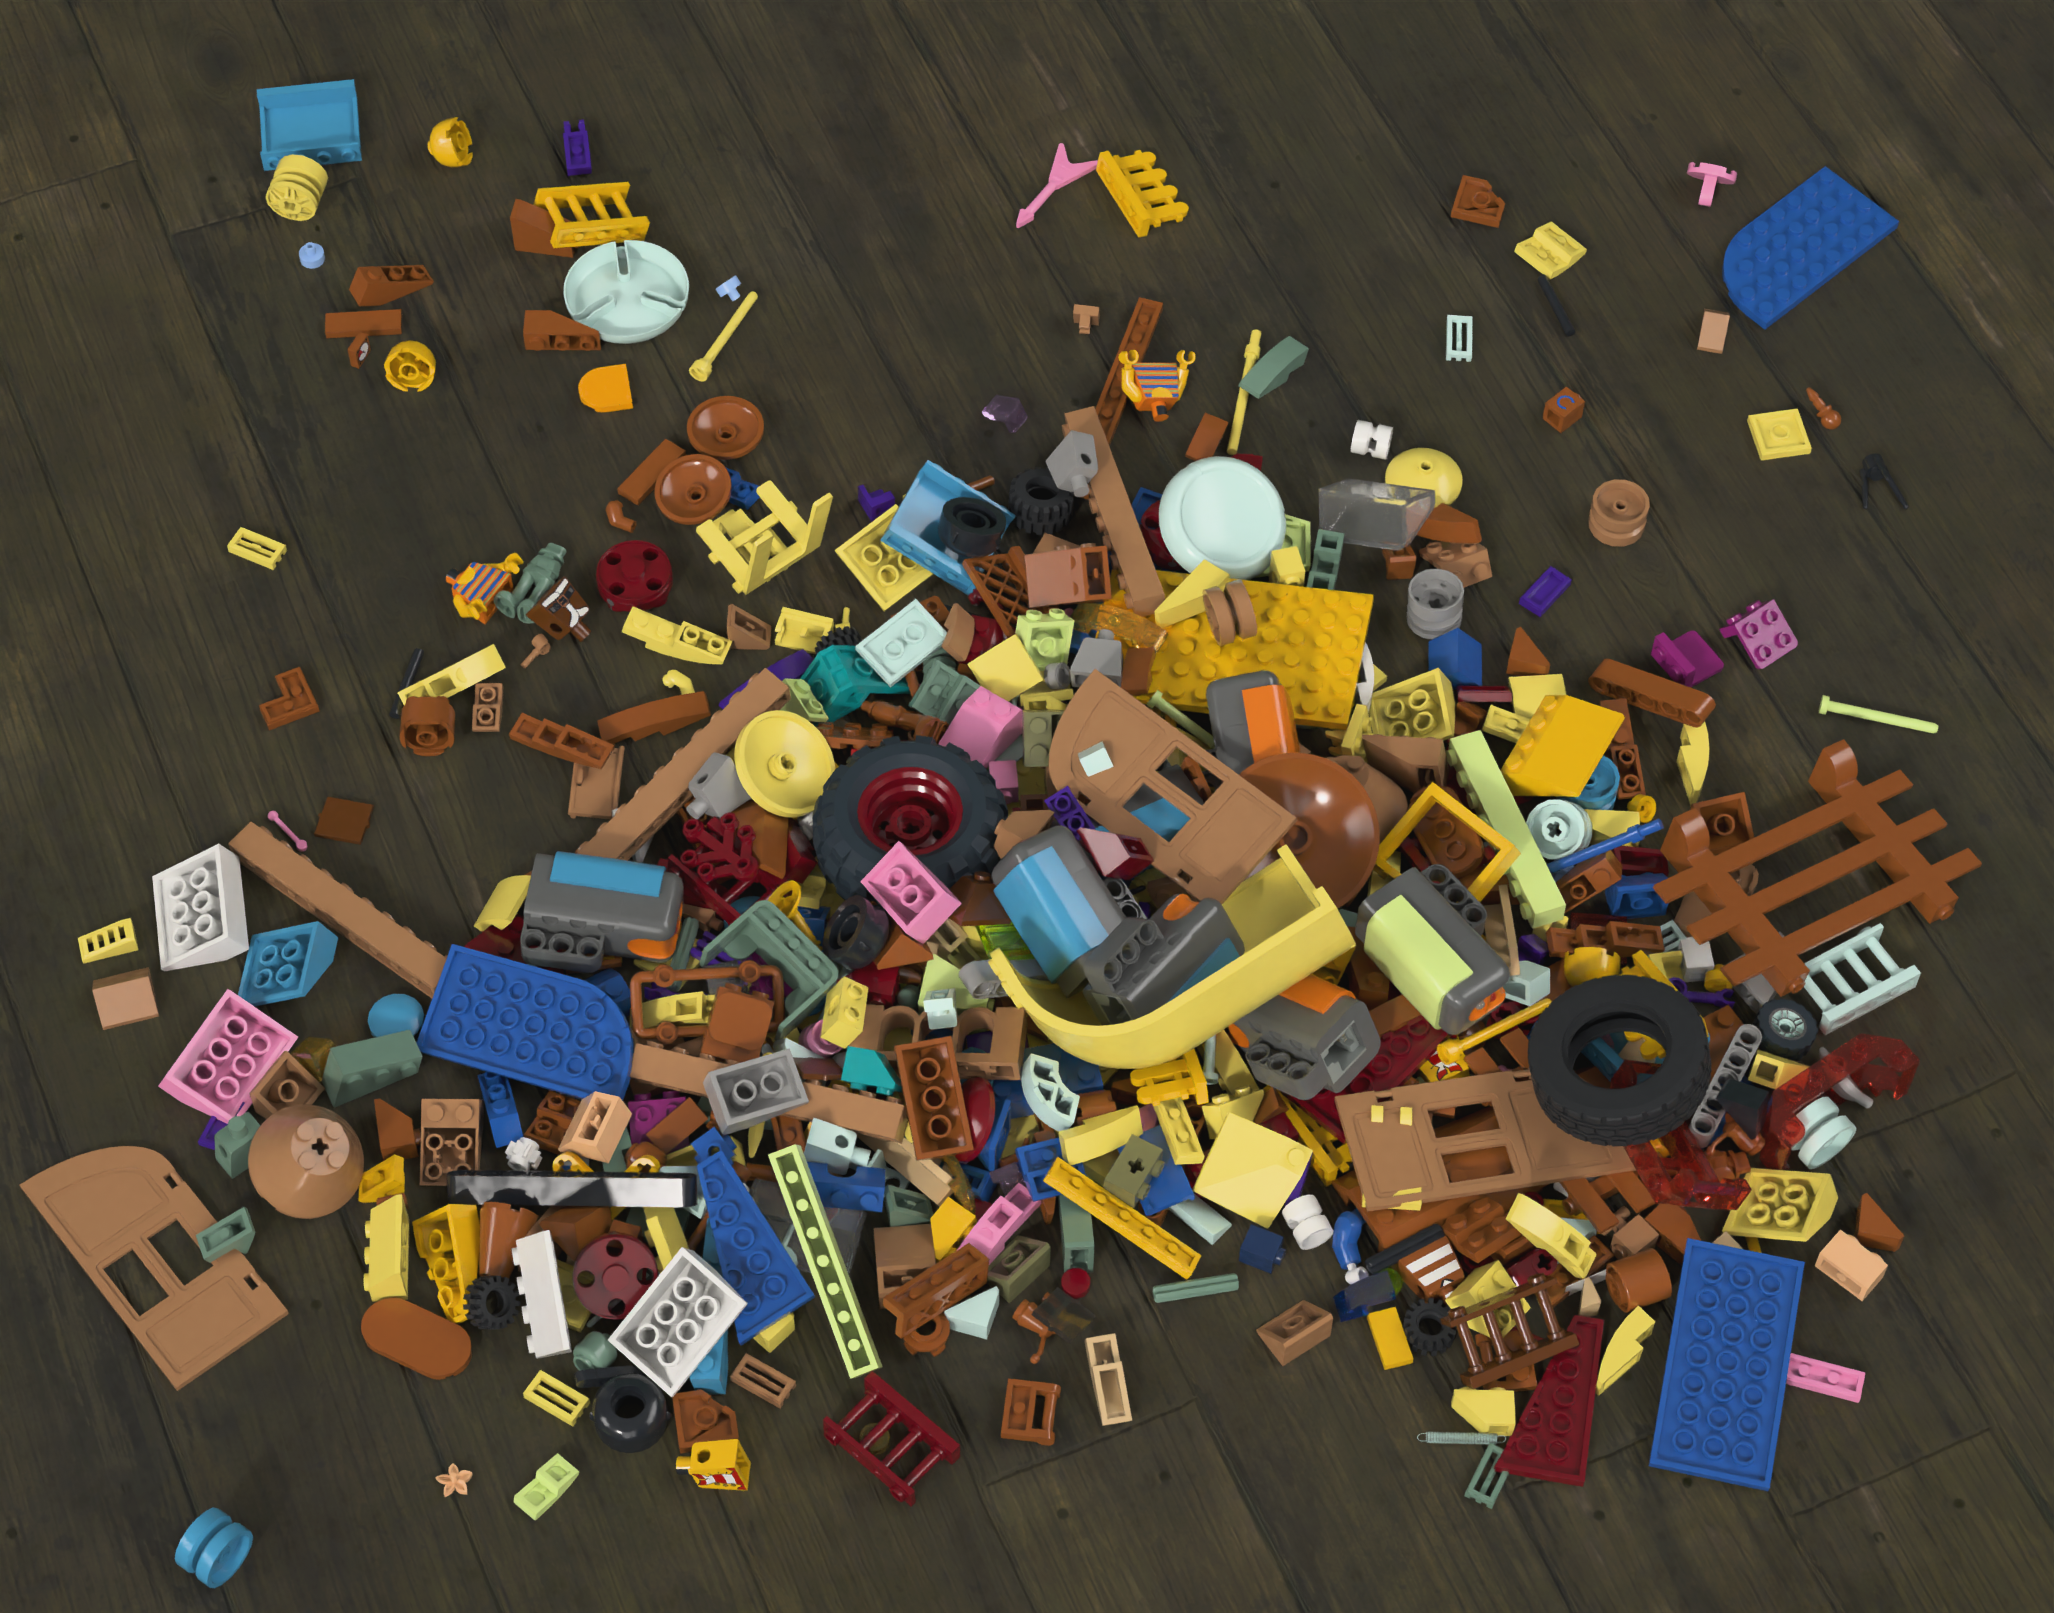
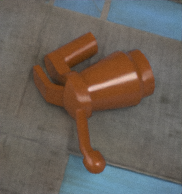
M1726 1111V1123L1723 1127V1134L1712 1142L1711 1146L1707 1148L1706 1154L1713 1156L1716 1151V1145L1726 1137H1731L1741 1151L1753 1156L1763 1148L1765 1138L1759 1132L1757 1137L1751 1140Z
M1048 1292L1044 1295L1041 1302L1054 1314L1053 1317L1049 1318L1034 1302H1029L1026 1299L1021 1302L1012 1317L1019 1326L1036 1332L1041 1337L1038 1352L1030 1358L1033 1364L1038 1363L1046 1339L1052 1334L1061 1333L1070 1321V1317H1067L1061 1325L1056 1326L1065 1315L1066 1310Z

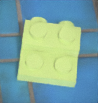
M1056 608L1050 609L1049 614H1042V612L1037 610H1027L1026 615H1018L1015 634L1021 640L1039 671H1044L1045 667L1051 663H1068L1074 620L1066 615L1065 611Z

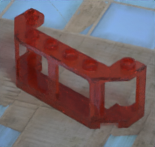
M1860 1033L1773 1091L1767 1108L1766 1121L1762 1126L1761 1133L1762 1137L1765 1138V1144L1760 1150L1759 1159L1768 1169L1789 1171L1790 1166L1787 1164V1161L1791 1154V1149L1800 1143L1805 1135V1127L1796 1116L1800 1111L1822 1097H1829L1837 1107L1847 1101V1099L1839 1096L1832 1087L1848 1076L1861 1091L1868 1087L1877 1097L1883 1090H1891L1894 1092L1893 1097L1898 1100L1908 1093L1920 1059L1901 1039ZM1880 1057L1888 1067L1868 1063ZM1894 1071L1903 1072L1901 1078Z
M1625 1059L1612 1077L1610 1089L1634 1086L1637 1084V1073L1653 1075L1661 1064ZM1685 1121L1672 1132L1670 1131L1667 1135L1660 1137L1671 1158L1659 1157L1650 1141L1637 1145L1623 1146L1656 1204L1710 1210H1738L1752 1191L1746 1179L1736 1178L1735 1181L1728 1178H1723L1721 1181L1718 1179ZM1667 1170H1675L1678 1172L1675 1175V1177L1671 1179ZM1692 1196H1694L1697 1202H1692L1689 1200L1692 1198Z

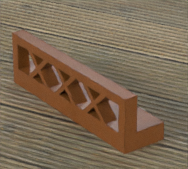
M968 1243L883 1298V1306L897 1317L895 1334L902 1339L987 1283L990 1259Z

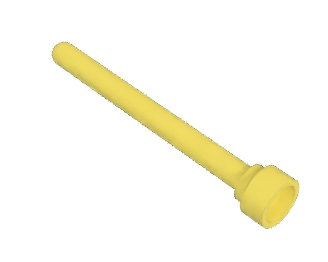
M752 291L747 295L706 355L699 360H695L689 368V373L694 379L701 382L707 380L712 372V362L757 300L758 295L756 292Z

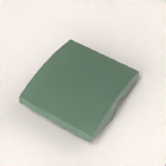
M935 660L908 706L922 715L937 717L950 725L962 704L980 685L965 675L959 674L941 661Z

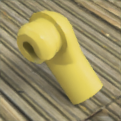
M669 670L663 676L662 680L665 686L669 688L674 687V685L678 686L682 695L695 693L691 679L679 671Z

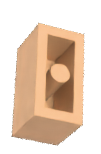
M1840 1230L1819 1253L1815 1267L1863 1301L1881 1281L1888 1265L1878 1254L1870 1252L1860 1245L1854 1236L1847 1235Z

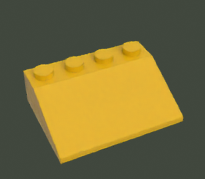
M1545 695L1500 770L1512 795L1579 797L1625 719L1624 715L1568 695Z

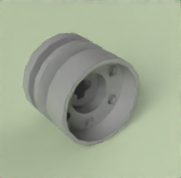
M1427 569L1414 576L1408 588L1406 617L1408 626L1415 634L1422 638L1433 640L1447 632L1460 628L1464 600V588L1460 579L1455 574L1442 569Z

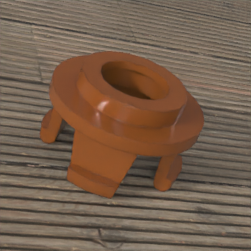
M943 1312L932 1319L936 1323V1329L932 1334L924 1336L914 1330L903 1337L905 1341L904 1346L912 1355L919 1351L930 1352L935 1357L945 1350V1343L950 1334V1324Z

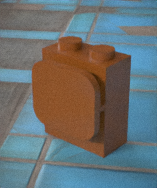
M725 983V987H717L699 1053L708 1054L725 1061L729 1059L740 1063L758 1058L766 1039L775 1002L768 1000L769 995L753 990L752 995L742 993V987L734 984Z

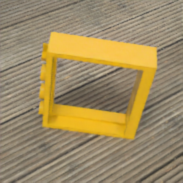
M1432 782L1380 843L1373 871L1384 880L1387 876L1394 880L1401 875L1400 872L1386 861L1437 802L1499 850L1497 855L1467 889L1481 902L1521 853L1515 845Z

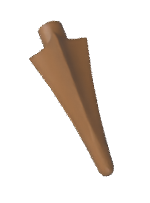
M683 903L682 916L684 918L697 919L701 930L704 932H710L711 928L719 932L722 930L724 921L715 917V911Z

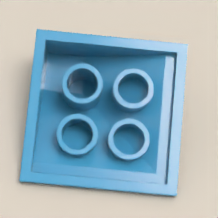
M319 921L252 935L238 996L253 1006L306 996L333 962L338 937Z

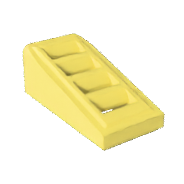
M131 918L120 920L78 938L83 964L139 950ZM115 938V942L110 944V939ZM104 940L105 946L100 948L99 941ZM93 943L94 951L89 952L88 944Z

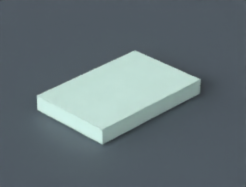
M915 599L856 645L855 650L891 688L941 648L947 631Z

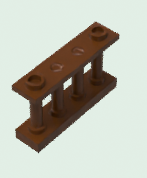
M1544 1273L1532 1275L1527 1278L1528 1282L1467 1308L1465 1306L1455 1307L1448 1311V1316L1440 1318L1442 1325L1451 1328L1456 1326L1469 1362L1468 1371L1460 1374L1464 1386L1475 1389L1579 1345L1576 1333L1566 1331L1560 1328L1546 1289L1558 1284L1555 1277L1544 1275ZM1534 1293L1549 1331L1547 1338L1540 1341L1533 1338L1520 1299ZM1507 1304L1510 1306L1522 1340L1521 1349L1513 1352L1506 1348L1493 1311ZM1481 1315L1484 1318L1496 1352L1494 1360L1487 1363L1480 1360L1467 1321Z

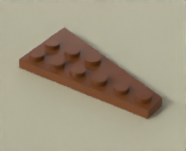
M819 722L818 726H815L824 736L830 748L842 749L847 748L848 744H853V748L857 750L866 745L872 749L880 746L882 739L894 737V728H888V725L880 723L872 724V728L861 727L860 723H845V727H835L832 722Z

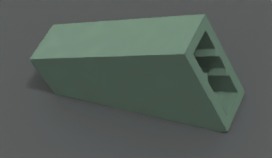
M1060 1195L1058 1196L1064 1273L1071 1268H1080L1087 1273L1093 1272L1094 1237L1091 1213L1066 1196Z

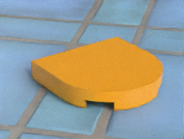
M626 364L595 368L581 378L578 389L580 400L584 405L595 409L597 412L633 409Z

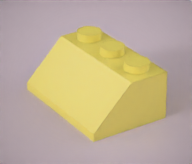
M399 1194L372 1208L370 1221L365 1222L366 1238H370V1247H365L364 1251L365 1264H369V1273H364V1290L370 1292L372 1302L385 1298L408 1300L409 1217L403 1196Z

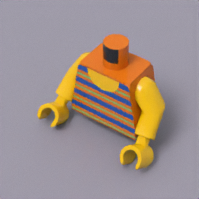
M1136 350L1129 351V360L1127 351H1122L1119 354V361L1124 364L1122 368V390L1134 402L1137 410L1152 411L1153 419L1156 422L1164 421L1169 417L1167 411L1180 400L1186 386L1189 373L1187 365L1195 361V353L1193 351L1189 352L1187 361L1184 360L1185 350L1177 353V361L1180 363L1179 367H1177L1176 363H1136L1139 357Z
M512 553L501 563L480 564L473 562L470 563L463 573L452 568L446 576V582L453 585V603L462 618L474 617L475 620L486 624L498 609L494 604L496 594L501 590L513 591L510 573L517 574L520 568L518 565L524 563L517 553Z

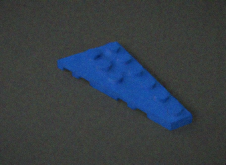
M722 1150L698 1164L697 1170L723 1278L748 1303L734 1320L738 1341L741 1346L815 1298V1295Z

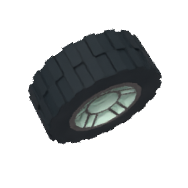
M1781 998L1780 1000L1773 999L1769 1003L1763 1004L1752 1023L1762 1034V1039L1758 1046L1759 1050L1792 1061H1798L1803 1056H1806L1818 1033L1816 1020L1813 1019L1810 1011H1807L1804 1006L1797 1004L1795 1001Z

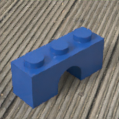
M807 1162L823 1207L882 1212L886 1169L857 1166L856 1173L853 1176L842 1178L828 1172V1163Z

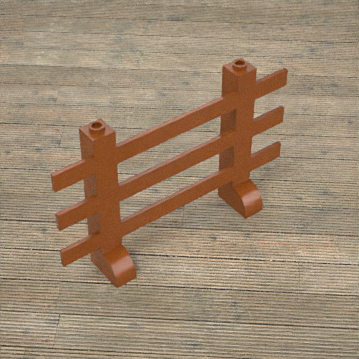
M1843 739L1822 749L1808 780L1809 784L1827 804L1714 856L1709 850L1710 837L1708 828L1696 808L1674 817L1660 851L1676 869L1678 874L1654 884L1653 889L1665 904L1694 891L1712 914L1687 926L1686 929L1692 937L1701 945L1728 932L1746 954L1722 966L1720 969L1732 986L1735 987L1762 974L1779 996L1782 997L1790 992L1792 994L1799 992L1806 984L1805 980L1810 970L1798 955L1911 901L1929 924L1939 919L1945 920L1954 913L1953 908L1959 897L1947 883L1981 867V861L1969 848H1966L1942 861L1930 865L1912 843L1945 828L1947 822L1933 808L1896 826L1878 804L1913 787L1912 782L1899 769L1870 784L1862 786L1856 779L1858 766L1855 755ZM1841 821L1860 842L1856 846L1751 896H1748L1730 875ZM1874 861L1881 866L1894 882V884L1784 937L1778 933L1764 916V914Z

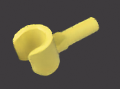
M848 607L843 609L842 623L835 624V632L838 627L842 630L844 626H849L850 628V609Z

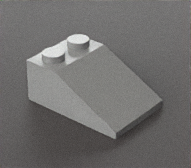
M790 1048L710 1071L703 1081L721 1136L750 1128L809 1102Z

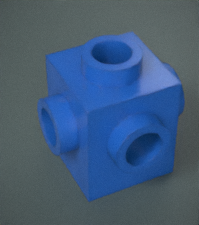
M713 1127L691 1143L698 1153L694 1157L698 1164L711 1157L712 1150L718 1147L719 1150H722L731 1166L734 1165L732 1159L737 1155L733 1150L737 1146L728 1134L721 1136L716 1127Z

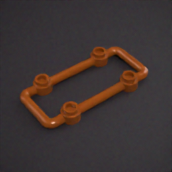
M745 960L739 966L676 970H673L669 965L661 964L655 967L653 971L637 972L630 981L633 1033L640 1039H657L662 1044H671L677 1038L704 1036L706 1025L675 1026L670 1021H662L656 1028H644L642 983L654 982L660 987H669L674 981L740 978L746 983H752L758 980L760 976H772L773 1001L775 1002L773 1006L774 1021H770L767 1033L777 1032L779 1024L785 1020L783 973L775 965H758L753 960Z

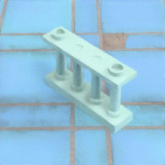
M1881 923L1872 928L1870 926L1863 928L1857 936L1804 963L1810 970L1805 980L1804 988L1823 1011L1819 1028L1824 1035L1833 1032L1916 987L1921 974L1917 967L1913 965L1907 969L1899 968L1878 942L1884 928ZM1869 947L1890 973V978L1883 982L1877 980L1856 953ZM1846 959L1868 986V989L1860 994L1854 992L1833 965ZM1824 971L1844 996L1845 1002L1838 1006L1836 1004L1832 1005L1811 977Z

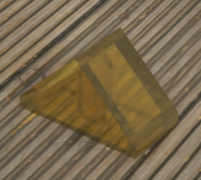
M307 1037L290 1054L316 1080L321 1082L330 1048L335 1047L331 1039Z

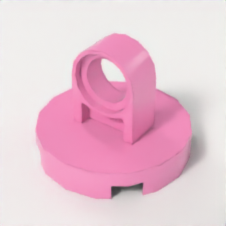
M1694 162L1689 163L1687 174L1704 180L1699 205L1711 207L1716 183L1734 184L1737 172L1731 171V174L1726 173L1727 168L1700 163L1699 167H1695Z

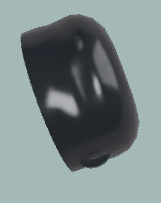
M958 497L950 499L944 504L938 523V535L943 544L957 554L973 558L985 557L999 549L1001 535L1006 527V518L998 508L988 502L975 498Z
M854 895L845 900L837 908L827 925L823 937V953L830 960L847 969L858 970L867 967L878 957L888 938L890 923L884 908L872 905L868 899L860 895Z
M632 1372L615 1376L605 1382L598 1390L593 1401L592 1412L589 1413V1418L594 1421L596 1432L602 1442L611 1449L624 1453L641 1452L656 1444L663 1436L668 1420L672 1416L668 1412L666 1398L661 1388L649 1377ZM626 1403H638L644 1409L641 1414L633 1418H621L616 1415L618 1409Z

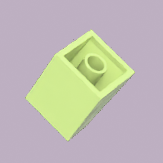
M933 954L934 960L927 961L918 1000L919 1015L925 1011L924 998L927 991L955 988L958 1016L962 1012L975 1007L988 1008L994 1012L995 1000L991 998L974 999L959 978V968L936 954ZM977 1029L970 1032L968 1035L985 1032L988 1030Z

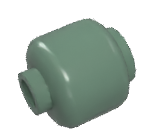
M596 1331L590 1332L575 1346L573 1362L579 1371L607 1368L615 1362L617 1350L608 1341L609 1334H602Z

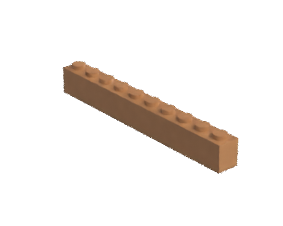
M1092 406L1064 413L1065 424L1062 425L1064 438L1071 430L1090 434L1094 437L1098 472L1088 483V494L1091 497L1089 498V505L1092 514L1097 513L1096 524L1099 533L1104 532L1105 536L1102 537L1103 544L1107 546V551H1111L1112 555L1109 557L1113 571L1118 570L1119 574L1116 576L1120 590L1125 589L1124 601L1127 609H1132L1135 619L1155 614L1154 611L1165 600V594L1095 407Z
M766 668L760 673L754 674L748 681L747 686L741 692H736L722 711L718 710L713 714L710 723L704 729H698L692 736L691 741L685 747L679 748L674 753L672 760L666 766H661L647 785L640 786L635 792L634 797L627 804H622L617 809L615 816L608 823H603L589 842L585 841L580 845L577 854L628 861L693 797L688 788L689 782L714 752L723 755L730 752L735 747L741 730L755 717L765 712L780 710L791 699L789 687Z
M250 822L228 843L230 851L239 856L240 864L427 996L433 998L448 955H441L430 942L426 940L423 942L418 939L415 933L407 926L401 927L395 923L393 917L387 912L383 911L381 913L375 909L372 902L367 898H360L355 895L347 884H340L335 881L327 870L323 868L320 870L315 867L307 856L295 853L287 842L275 839L272 833L264 826L258 827L253 822Z
M647 1041L646 1045L636 1043L630 1077L637 1082L708 1098L703 1085L708 1072L740 1062L726 1059L724 1064L716 1062V1057L700 1053L699 1057L689 1055L690 1051L673 1047L672 1051L663 1049L664 1045ZM806 1079L805 1082H802L809 1102L781 1114V1116L811 1123L813 1118H817L858 1134L900 1144L903 1142L908 1123L907 1110L903 1105V1100L887 1097L886 1101L876 1099V1094L863 1090L859 1091V1095L849 1093L848 1087L833 1084L832 1088L823 1087V1082L814 1079Z

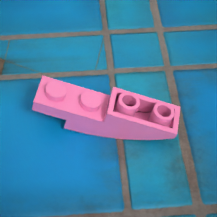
M1018 1183L1005 1197L1000 1196L992 1204L957 1250L970 1243L990 1259V1265L1004 1250L1005 1242L1041 1205V1200L1033 1202L1028 1189Z

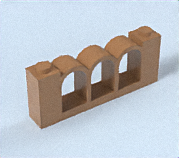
M867 1004L863 1032L849 1046L875 1050L884 1054L896 1074L900 1077L895 1051H883L886 1036L896 1028H910L914 1031L913 1043L924 1041L925 1037L935 1029L929 1028L928 1016L925 1011L918 1015L915 1010L906 1006H893L885 1010L884 1005ZM1013 1006L996 1007V1014L988 1008H970L959 1016L957 1015L956 1027L945 1028L953 1031L952 1043L960 1079H969L977 1076L987 1080H1021L1028 1027L1024 1008L1018 1009ZM977 1029H986L993 1032L990 1053H962L964 1039L970 1032Z

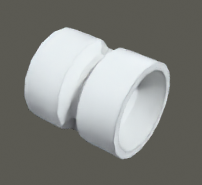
M1357 420L1351 452L1361 455L1370 452L1372 457L1386 460L1391 444L1393 427L1381 424L1373 427L1371 422Z
M1304 1195L1296 1198L1282 1210L1284 1219L1288 1226L1294 1229L1293 1235L1299 1247L1303 1250L1320 1246L1330 1239L1334 1232L1327 1217L1320 1215L1323 1210L1314 1195Z

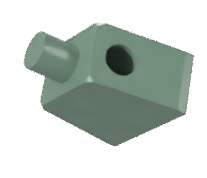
M249 1112L231 1118L228 1125L214 1135L215 1158L232 1179L248 1169L250 1144L260 1127V1124Z

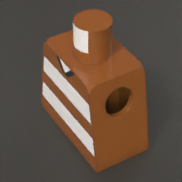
M1447 1236L1411 1253L1398 1262V1276L1420 1299H1424L1425 1303H1428V1298H1434L1433 1303L1442 1300L1445 1306H1447L1448 1304L1445 1300L1465 1278Z

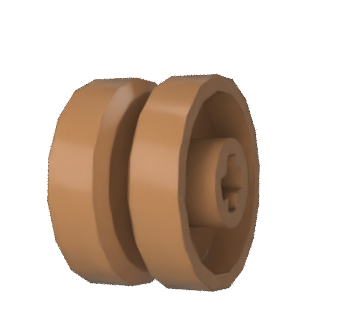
M1614 479L1600 485L1593 495L1588 518L1589 529L1593 536L1604 544L1623 547L1633 544L1640 539L1645 530L1646 518L1650 508L1649 497L1645 490L1628 480Z
M1238 579L1226 583L1224 593L1217 586L1203 590V602L1207 619L1219 646L1233 643L1236 633L1242 639L1257 635L1254 610L1242 580Z

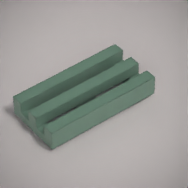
M1489 1443L1465 1492V1497L1469 1499L1470 1497L1475 1498L1476 1502L1480 1504L1483 1502L1487 1504L1486 1507L1493 1508L1509 1472H1502L1490 1497L1485 1494L1496 1474L1494 1466L1504 1449ZM1492 1452L1498 1455L1480 1492L1474 1489Z

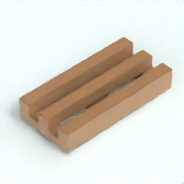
M747 1353L730 1375V1381L780 1409L783 1406V1401L789 1397L790 1391L796 1387L795 1380ZM747 1364L782 1383L785 1387L781 1388L745 1366ZM740 1373L743 1374L744 1376L750 1378L751 1380H753V1381L759 1383L760 1385L766 1387L767 1389H769V1390L775 1392V1393L778 1394L779 1396H776L775 1394L769 1392L768 1390H766V1389L760 1387L759 1385L753 1383L752 1381L746 1379L745 1377L741 1376Z

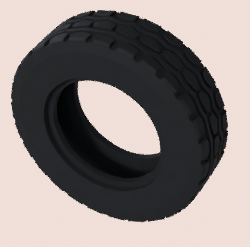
M1611 975L1582 982V984L1570 988L1552 1001L1548 1008L1546 1007L1539 1016L1538 1022L1534 1024L1530 1034L1531 1038L1529 1039L1527 1051L1528 1063L1534 1091L1541 1109L1544 1110L1545 1115L1552 1123H1556L1557 1127L1565 1133L1571 1134L1582 1141L1591 1142V1144L1612 1145V1147L1637 1145L1667 1135L1668 1132H1672L1692 1116L1697 1110V1106L1701 1105L1706 1095V1090L1709 1088L1712 1072L1711 1057L1702 1017H1700L1695 1006L1691 1002L1689 1003V999L1682 993L1655 979L1643 976L1637 977V975ZM1625 1031L1644 1034L1657 1041L1666 1050L1663 1063L1651 1077L1627 1088L1607 1089L1597 1087L1584 1081L1573 1070L1575 1060L1584 1047L1593 1040L1614 1032Z

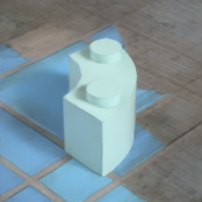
M1031 1053L1022 1065L1021 1082L1025 1098L1032 1111L1046 1125L1056 1131L1069 1129L1074 1123L1080 1096L1069 1091L1062 1083L1058 1072V1061Z

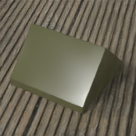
M1017 1235L989 1265L987 1284L991 1288L997 1286L999 1295L1008 1303L1012 1302L1050 1266L1051 1247L1047 1242Z

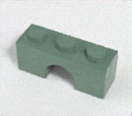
M1318 530L1307 587L1335 590L1345 533Z

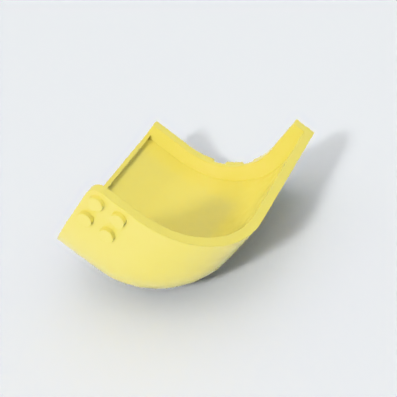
M1286 844L1277 850L1281 858L1243 881L1222 904L1244 943V954L1165 1005L1135 1020L1102 1026L1085 999L1083 991L1066 998L1057 983L1052 984L1050 981L1036 980L1024 976L1013 967L1000 947L989 953L992 959L988 963L996 976L1001 980L1002 987L1008 996L1011 997L1018 1009L1023 1007L1037 1027L1061 1049L1091 1064L1107 1068L1141 1069L1160 1065L1191 1051L1356 946V943L1337 907L1323 886L1318 889L1315 888Z

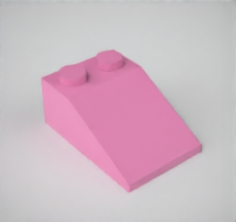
M980 686L962 704L938 744L945 747L949 742L967 752L970 755L971 761L977 760L987 769L989 762L995 761L1022 734V709Z
M900 841L892 847L861 881L904 932L922 944L962 904Z

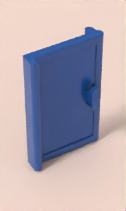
M1158 1125L1144 1131L1139 1138L1163 1149L1162 1161L1165 1162L1159 1177L1153 1176L1150 1181L1151 1188L1145 1200L1139 1199L1146 1216H1150L1187 1199L1192 1201L1195 1199V1195L1182 1166L1175 1165L1161 1126ZM1125 1145L1117 1148L1119 1154L1121 1153Z

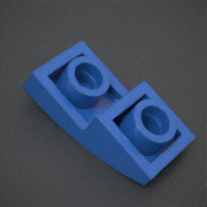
M726 468L732 482V491L728 502L748 510L760 498L756 493L759 486L742 480L739 472Z

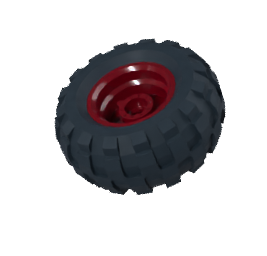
M916 735V741H900L899 736L882 739L878 747L870 749L866 745L854 752L847 759V764H840L823 785V795H820L816 800L812 817L813 845L817 855L818 866L825 879L830 884H834L836 893L844 900L854 895H860L869 901L876 902L878 906H881V904L865 888L861 881L898 841L911 851L948 889L962 876L974 875V872H987L992 877L994 867L1001 860L994 848L997 838L994 831L1001 819L1006 820L1008 818V808L1004 795L996 788V780L977 760L971 761L970 755L963 749L950 742L946 747L936 744L933 737Z

